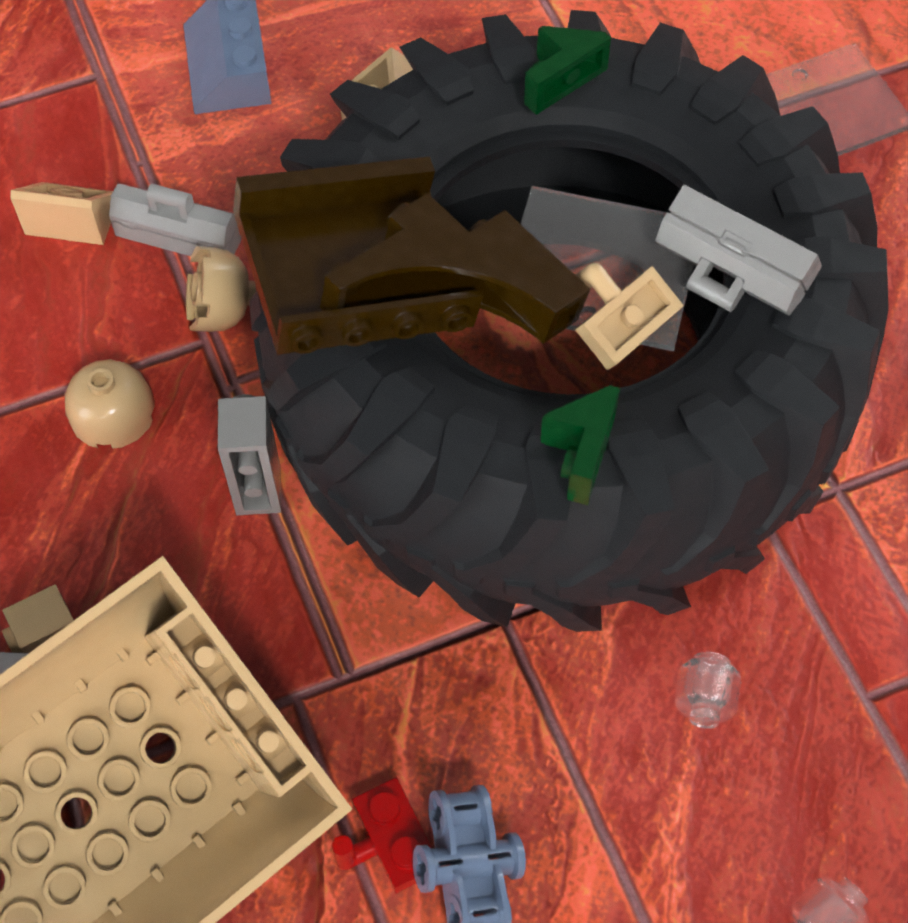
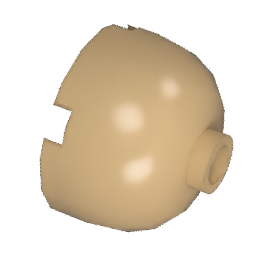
M197 246L190 259V262H198L197 271L194 274H188L186 284L187 320L196 318V321L189 328L190 331L200 332L225 331L234 327L245 315L247 306H250L249 301L256 293L255 281L249 280L245 265L233 253L214 247Z
M112 359L94 361L83 366L72 377L66 389V417L76 437L88 446L98 448L97 444H111L112 449L122 448L137 441L150 428L153 421L151 415L155 407V400L152 391L141 372L127 363Z

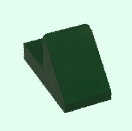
M551 26L540 27L537 40V58L539 61L526 72L524 104L537 115L608 69L611 37L603 31Z
M609 385L550 411L542 418L541 443L567 451L561 477L569 479L567 500L587 506L589 504L616 417L620 388Z

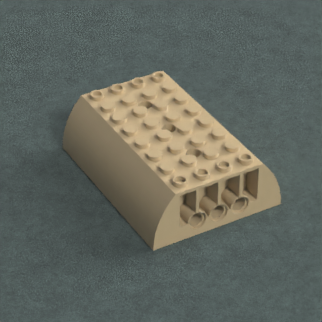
M163 556L0 674V869L5 876L4 885L0 890V923H216L352 810L343 795ZM156 733L167 734L174 743L172 756L162 763L151 761L146 754V743ZM72 798H83L91 807L90 819L85 825L78 828L66 826L61 819L63 805Z

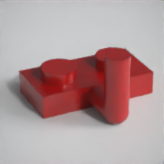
M397 777L352 798L353 807L368 837L353 844L348 836H337L332 842V850L337 866L343 870H349L378 856L395 893H398L416 884L413 871L415 847L425 844L430 849L433 848Z

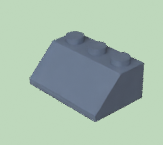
M206 0L183 24L194 114L272 104L256 0Z

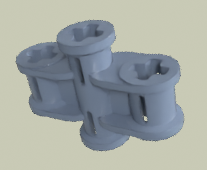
M474 785L470 791L446 794L443 790L432 791L428 800V812L435 848L430 849L428 845L424 844L417 845L414 849L413 871L418 889L422 893L432 892L435 886L442 885L447 923H512L511 906L507 896L504 876H508L512 880L521 879L524 876L526 856L520 836L515 832L505 833L502 839H496L492 803L484 785ZM474 914H484L483 916H473Z

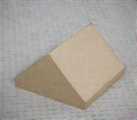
M46 182L11 190V201L25 235L104 245L111 225L109 210L113 191Z

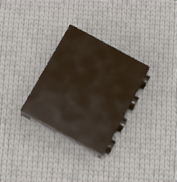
M430 156L236 177L233 213L277 355L294 352L307 354L322 348L343 345L360 346L371 341L392 338L409 339L419 334L440 331L458 332L468 327H474L484 297L482 289L326 311L320 309L324 278L328 271L341 261L349 262L361 255L377 239L385 238L388 228L387 220L393 210L403 203L410 204L427 193L431 196L430 190L435 169Z

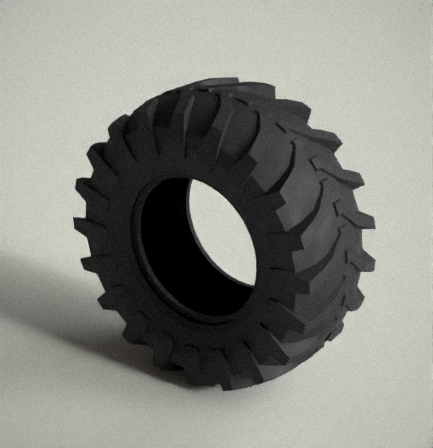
M571 10L568 28L603 31L611 37L608 69L537 115L524 104L526 72L539 61L537 58L538 36L524 37L506 14L482 18L486 43L450 54H447L423 38H418L399 46L413 70L382 89L346 80L331 92L332 99L346 118L337 125L325 140L291 139L280 156L282 166L287 172L430 156L435 169L430 190L431 196L467 231L482 219L488 221L506 210L544 246H568L595 250L624 260L643 271L653 266L684 305L682 309L691 322L698 342L682 358L667 369L648 379L620 388L615 421L587 506L567 500L569 479L561 477L567 451L541 443L540 439L542 418L545 414L589 394L545 393L503 382L467 363L454 353L439 338L436 332L419 334L409 339L392 338L371 341L360 346L343 345L322 348L307 354L294 352L277 355L259 294L256 291L249 302L251 329L259 334L254 342L260 380L267 399L271 421L286 457L296 471L313 507L347 546L358 541L381 572L397 585L417 597H420L434 581L464 611L481 621L508 627L513 609L517 603L532 605L551 616L561 626L575 632L602 631L601 606L634 601L653 607L660 614L670 615L691 607L683 586L699 581L720 569L740 570L747 574L765 560L757 545L772 535L787 521H793L800 514L811 513L824 492L819 484L826 483L836 468L842 453L847 451L859 418L864 410L884 338L889 304L887 249L877 248L878 227L872 194L863 172L840 173L838 153L829 124L813 106L780 115L776 95L762 66L742 55L717 72L700 63L698 55L683 29L661 22L646 44L612 38L596 12ZM683 184L818 254L822 267L808 291H805L806 294L802 301L789 316L745 292L734 310L729 312L686 288L687 282L697 266L660 247L655 242L662 220L667 212L670 213L669 208ZM714 267L708 275L711 279L728 288L731 287L735 280Z

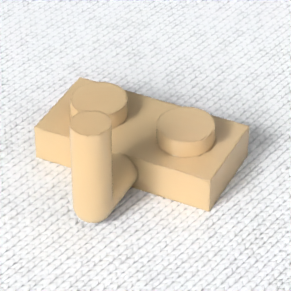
M591 263L575 274L590 289L593 288L605 303V305L577 327L575 331L607 370L617 365L684 306L653 266L642 272L622 290L602 265L598 263Z

